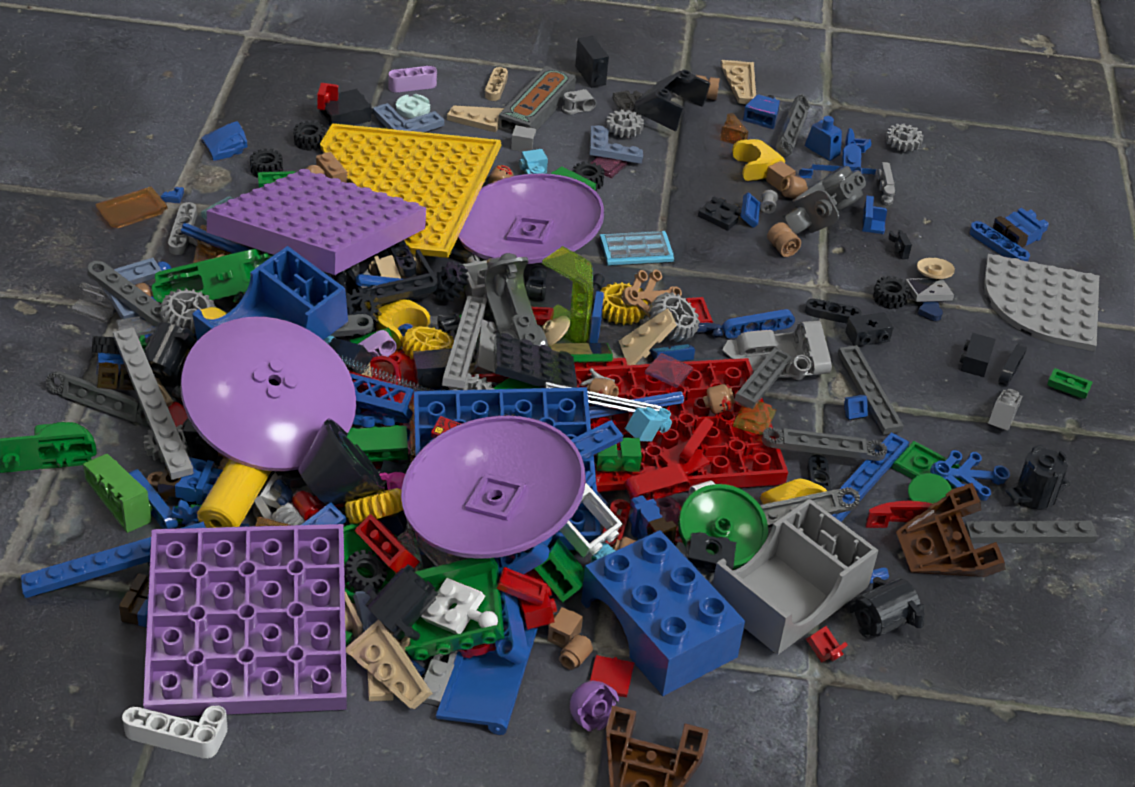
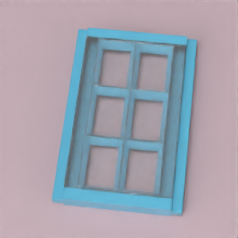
M665 231L600 234V243L607 265L674 262V255Z

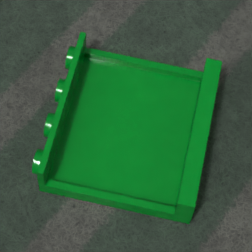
M468 558L414 572L426 582L429 581L435 587L434 590L438 592L446 578L481 591L485 598L476 611L481 613L491 611L495 613L498 623L497 625L481 628L479 622L470 619L462 633L454 634L426 622L420 616L412 625V628L420 633V638L417 641L410 639V646L405 647L406 652L413 660H425L430 656L446 655L451 651L471 649L476 645L492 644L497 640L504 639L500 590L497 589L499 571L498 564L494 558ZM457 603L452 604L449 610L454 609Z

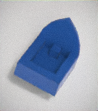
M851 128L848 129L845 147L852 143L856 144L861 148V153H864L871 147V139L855 138L853 130Z
M852 143L843 149L842 166L861 167V148Z

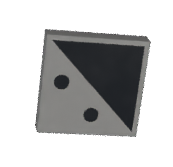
M913 278L905 280L916 302L953 300L954 294L943 279Z

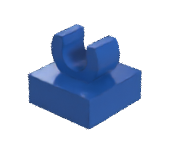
M858 395L845 398L844 410L846 418L853 419L868 416L867 396Z

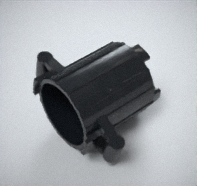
M161 322L157 324L153 334L146 338L147 346L144 353L154 377L165 381V386H170L173 381L177 380L182 364L185 363L190 350L197 340L194 338L195 334L187 327L182 329L174 324Z
M1042 445L1033 447L1032 451L1026 456L1018 482L1006 490L1007 495L1014 503H1018L1020 506L1025 504L1027 507L1037 510L1049 509L1055 504L1058 494L1070 486V482L1065 477L1068 467L1066 455L1062 451L1057 453L1056 451L1042 448Z
M409 564L405 568L402 567L381 591L371 585H367L364 588V592L371 597L365 606L400 641L405 636L413 641L419 640L420 633L414 630L412 625L430 607L439 594L434 590L435 587L429 581L426 582L417 573H414V568Z
M880 577L873 578L872 590L856 597L855 601L850 604V613L855 612L860 627H862L859 632L866 638L869 636L876 638L906 623L918 629L924 626V604H920V599L912 585L902 578L888 582Z

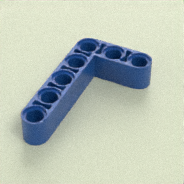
M541 542L525 551L495 557L494 559L498 564L499 578L503 567L521 574L529 572L547 560L549 548ZM500 590L504 639L495 642L496 651L499 656L513 664L519 665L528 656V646L518 597Z

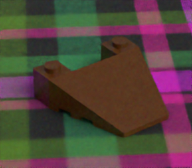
M973 483L950 490L946 493L945 497L937 503H933L929 506V509L921 515H917L896 531L911 573L986 577L1006 570L1005 561L997 542L974 549L962 517L981 511V503Z
M612 705L606 727L610 787H685L702 763L709 729L684 724L679 749L677 750L632 738L636 723V711Z

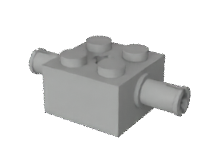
M475 255V261L473 256H471L467 264H462L468 269L466 274L469 275V278L465 280L468 284L465 285L464 292L467 297L487 298L484 284L487 260L480 261L479 257Z

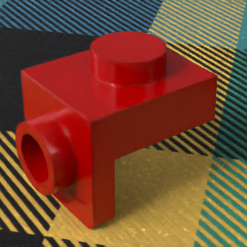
M827 626L806 639L821 663L829 658L832 662L843 655L841 650L848 646L846 642L839 645Z

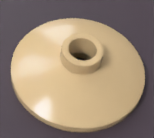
M924 258L917 263V270L929 278L945 279L951 277L955 272V268L950 262L939 258Z
M559 316L554 320L547 321L543 325L548 346L555 344L567 332L570 326V319L567 316Z

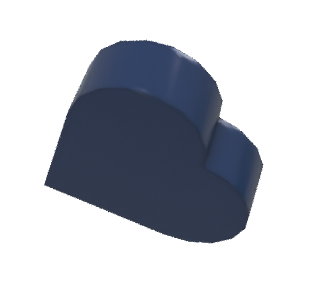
M937 301L925 302L919 308L918 314L932 321H939L942 318L943 311L939 308Z

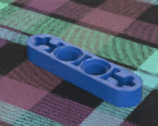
M975 221L971 224L970 235L1001 256L1029 261L1030 253L990 226L980 221Z
M784 309L728 319L723 323L722 327L727 338H736L744 332L787 329L794 324L795 317L790 310ZM767 320H771L770 323L763 325ZM753 323L751 327L746 328L748 324Z
M138 469L129 472L148 491L149 502L152 506L151 515L163 529L177 528L178 523L176 517L171 515V509Z

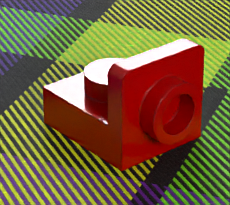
M320 84L317 93V109L324 110L326 103L338 101V85Z

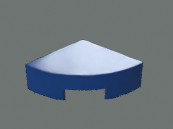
M175 187L170 192L165 191L161 195V202L180 204L184 194V187Z

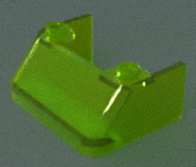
M562 246L542 260V264L573 281L570 311L557 304L553 307L554 316L552 320L559 316H567L570 319V326L563 337L573 343H585L589 338L593 268L590 261Z

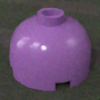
M588 681L577 687L572 694L570 712L573 719L586 730L592 731L595 728L602 730L607 726L612 705L615 706L616 701L619 703V697L617 692L607 684L600 681Z

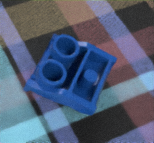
M238 121L218 128L201 138V142L205 143L210 151L213 161L229 158L234 154H241L243 149L247 148L245 133Z

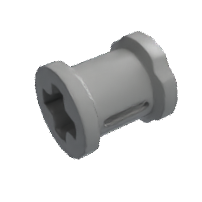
M772 190L763 192L760 206L762 212L768 214L775 212L778 199L776 192Z

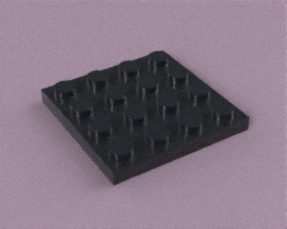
M506 333L495 334L493 340L495 374L543 387V384L548 382L578 388L574 357L566 351L558 352L546 345L538 346L526 339L518 340Z

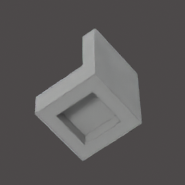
M515 126L512 134L511 150L521 152L533 150V139L536 129Z

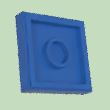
M596 291L590 343H598L604 299V293Z

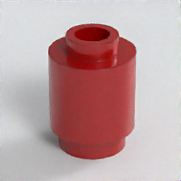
M299 491L292 499L293 507H295L305 521L323 509V506L310 492Z

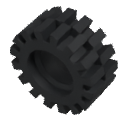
M314 121L296 124L293 128L295 146L297 145L298 148L302 147V150L308 148V151H311L312 148L314 150H317V147L321 148L320 143L326 134L324 125H320L319 122L314 123Z
M264 148V151L261 149L258 152L254 151L250 155V172L253 176L257 175V178L258 172H283L282 154L278 153L277 150L273 152V149L267 151V148Z
M583 161L581 164L577 163L574 165L572 172L596 183V191L597 188L601 189L605 173L601 165L596 166L597 163L595 162L590 164L591 161L587 163Z
M887 276V278L881 277L875 284L874 301L879 306L883 304V308H886V306L889 309L893 307L899 309V306L901 308L904 307L910 291L907 282H902L903 279L901 278L897 280L895 276L893 278Z
M93 336L92 353L120 354L114 337Z
M361 550L360 553L358 551L354 552L344 566V584L349 583L347 588L350 590L353 587V593L364 591L367 585H371L379 590L387 577V565L383 566L385 562L382 559L379 561L377 554L375 557L372 556L373 551H368L367 554L365 550ZM357 568L368 569L373 577L365 578L361 576Z

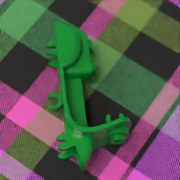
M253 249L158 271L155 274L156 283L152 285L153 297L157 302L162 303L165 295H169L171 291L176 292L177 289L184 291L185 288L188 291L194 289L197 293L202 291L203 296L209 295V300L236 295L239 291L245 293L250 283V272L274 255L268 253L262 255L261 250Z
M74 422L37 425L34 427V436L0 438V473L82 466L84 463L91 461V457L97 454L96 443L86 428Z

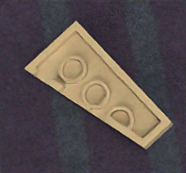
M721 60L720 66L738 103L747 105L756 96L754 62Z
M377 620L346 647L347 654L356 659L362 667L371 672L377 680L386 685L392 693L410 708L416 709L433 694L391 631L381 621Z

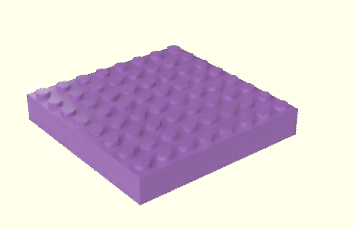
M300 169L294 174H288L287 177L277 179L273 183L265 184L261 188L253 189L247 194H241L240 197L229 199L227 202L215 205L214 208L207 210V233L273 255L289 246L321 271L336 275L424 230L426 207L420 206L417 202L404 201L400 197L387 196L383 192H374L370 188H361L354 183L341 182L338 178H328L324 174H315L308 169Z
M343 524L152 529L144 709L171 716L203 715L204 711L210 706H221L225 709L226 714L347 710Z

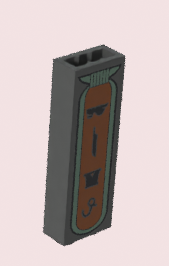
M546 66L499 114L498 129L513 134L515 126L534 128L537 131L565 101L564 94L575 91L576 76Z

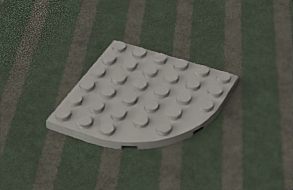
M988 254L984 277L985 295L989 297L991 307L1002 319L1020 331L1024 329L1031 332V336L1037 339L1095 352L1097 346L1099 299L1098 275Z

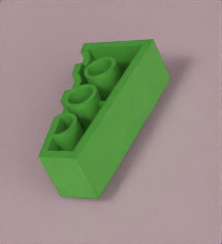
M105 454L83 464L86 481L127 533L151 523L150 513L152 512V506L149 502L148 491L122 468L110 455Z

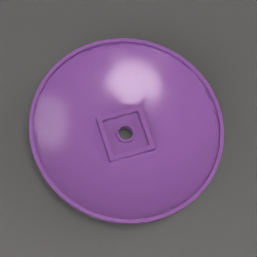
M524 174L508 177L481 188L458 236V240L472 254L486 260L501 257L505 253L515 254L517 258L528 257V264L554 260L580 249L594 238L603 224L604 206L595 190L585 183L570 177L555 174Z
M245 317L220 324L205 333L196 342L189 352L182 370L181 397L184 409L193 427L219 453L248 467L268 471L297 470L325 420L328 418L334 420L348 433L355 417V388L351 375L342 359L319 336L285 320L269 317ZM275 379L279 385H271L268 380Z
M521 416L480 418L449 429L433 439L417 454L403 480L402 506L406 519L415 533L426 543L438 550L467 558H495L512 555L547 540L570 520L584 494L586 482L585 468L580 452L575 444L564 433L547 423ZM501 496L498 500H492V498Z

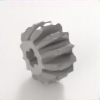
M290 503L280 506L272 514L277 526L302 525L305 522Z

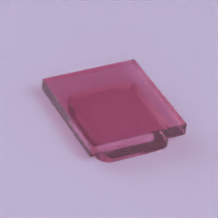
M598 156L590 163L593 164L595 162L597 163L596 166L601 165V168H604L605 171L604 176L612 179L628 164V161Z
M661 353L645 370V374L678 388L693 371V367Z

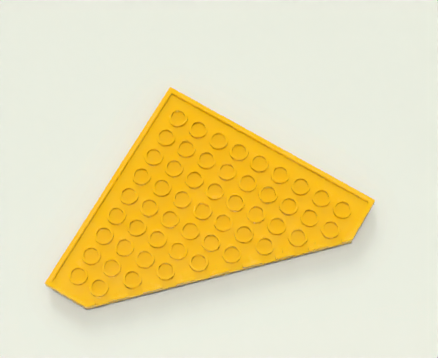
M331 124L320 143V147L323 153L331 152L348 172L347 180L349 183H354L361 188H370L377 193H386L387 196L400 197L407 202H417L420 206L426 207L425 229L404 239L411 254H416V250L420 249L423 255L448 258L501 148V140Z

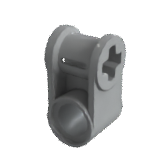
M586 89L566 92L564 94L565 104L562 107V111L570 115L591 111L596 106V100Z

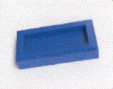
M746 193L743 196L741 218L754 228L758 225L761 203L750 193Z

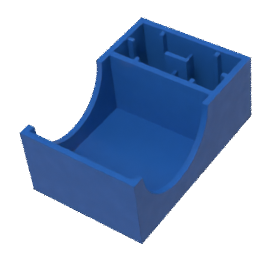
M286 246L250 272V283L244 297L229 313L217 319L204 318L202 311L199 309L192 313L197 341L214 327L245 317H269L285 320L311 331L322 340L348 322L345 288L289 246Z
M661 530L585 565L581 603L588 608L591 601L600 599L612 609L625 631L629 645V658L662 696L738 657L745 620Z

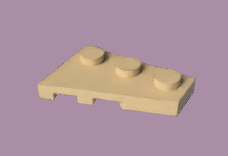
M453 106L447 114V120L496 132L498 130L499 114L505 108Z
M668 308L619 340L628 365H636L642 357L646 358L650 354L649 350L655 343H660L677 326Z

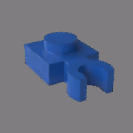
M180 500L178 508L172 507L171 515L176 518H183L182 524L187 525L191 521L200 523L197 519L199 506L196 505L191 508L187 502Z

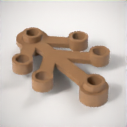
M656 269L649 273V280L644 291L638 292L641 283L648 279V275L644 270H640L635 274L632 287L624 289L621 296L622 301L627 306L637 305L649 318L651 317L649 314L650 307L642 300H646L651 304L657 296L665 292H673L675 295L679 294L680 297L682 295L681 289L676 286H672L667 290L653 291L656 282L662 279L661 272Z

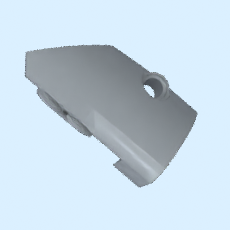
M819 320L798 323L795 330L790 333L774 334L772 330L744 332L737 339L728 340L722 349V352L731 359L749 358L753 373L774 348L793 356L779 377H792L793 379L801 380L805 376L830 374L832 369L822 324Z

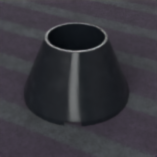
M330 418L324 421L298 468L305 483L325 505L329 503L337 505L382 492L385 486L381 487V484L384 482L372 462L358 444L354 445L347 437L348 433Z

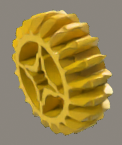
M614 282L613 285L607 284L606 287H602L600 292L604 293L603 319H608V322L613 321L615 324L622 323L623 326L625 323L632 325L633 322L638 323L639 320L644 319L646 313L637 305L627 306L622 301L621 296L624 289L632 287L630 282L628 284L623 282L617 284ZM642 300L649 306V303L646 300Z
M414 326L405 333L402 340V350L413 360V351L452 349L454 340L452 336H448V333H444L442 330L429 328L428 326Z
M398 488L389 489L346 502L344 505L345 514L349 523H362L369 514L379 519L404 510L401 498L402 490Z

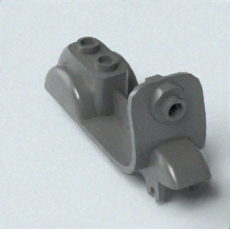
M847 165L841 166L795 198L793 202L796 207L782 216L795 234L800 233L808 228L810 233L826 228L838 220L839 211L852 205L863 196L862 189L866 185L865 178L860 171H851Z
M505 253L501 257L488 259L484 284L499 334L506 333L518 340L526 339L538 346H548L543 329L537 325L524 286L523 272L528 264V257L517 258L515 254Z

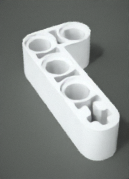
M221 706L208 707L199 722L140 707H131L122 716L125 736L128 739L206 759L213 757L218 752L228 730L226 711Z

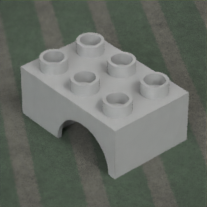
M808 499L773 523L771 532L764 545L744 566L732 571L726 566L725 559L717 562L713 587L745 620L744 628L779 655L869 587L878 549L814 501Z

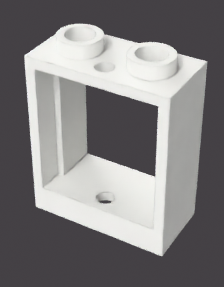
M587 483L585 484L580 504L583 502L607 531L589 544L570 521L560 529L561 533L583 558L590 553L595 555L602 549V543L605 541L612 542L619 535L618 530L622 525L619 519Z

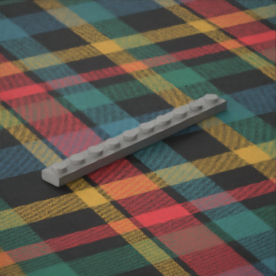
M467 297L443 376L442 386H448L451 389L464 388L487 306V298Z
M134 327L113 332L114 340L171 479L194 474L193 466Z

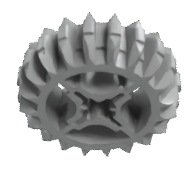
M186 288L184 291L177 289L176 292L171 291L169 295H165L161 303L160 315L163 323H171L182 329L187 327L196 334L192 313L198 309L216 306H214L213 300H209V295L203 296L202 291L197 293L194 289L192 291H188Z
M665 292L657 296L651 303L649 311L651 317L649 319H652L668 308L677 325L667 335L670 341L674 340L677 343L692 338L697 332L698 324L700 323L697 319L699 315L695 313L696 309L692 308L691 303H688L686 298H681L679 294L675 295L673 292Z

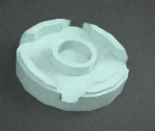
M413 94L410 97L409 95H404L397 100L396 110L403 117L415 118L430 112V101L418 94Z

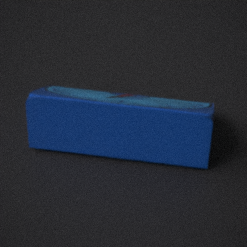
M685 344L650 349L655 363H669L694 359L695 348Z

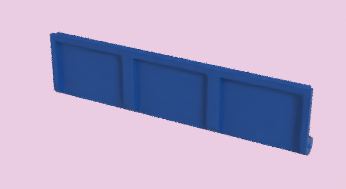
M521 607L520 611L528 646L526 660L522 664L516 665L499 656L496 650L471 658L463 657L461 652L458 651L453 671L436 713V719L488 725L489 730L494 734L503 735L506 733L538 627L527 630Z

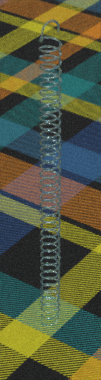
M349 358L348 367L352 365V369H354V367L356 366V364L354 365L355 360H353L350 364L351 358ZM366 364L362 367V369L364 368V373L366 372ZM385 371L382 372V374H383L382 380L385 379V377H384ZM406 379V380H405V382H406L405 387H407V386L409 385V388H411V387H410L411 381H409V383L407 384V379Z

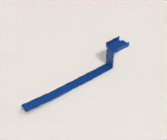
M812 164L811 169H799V175L801 178L812 179L813 170L835 171L841 166ZM862 168V174L875 175L876 169Z

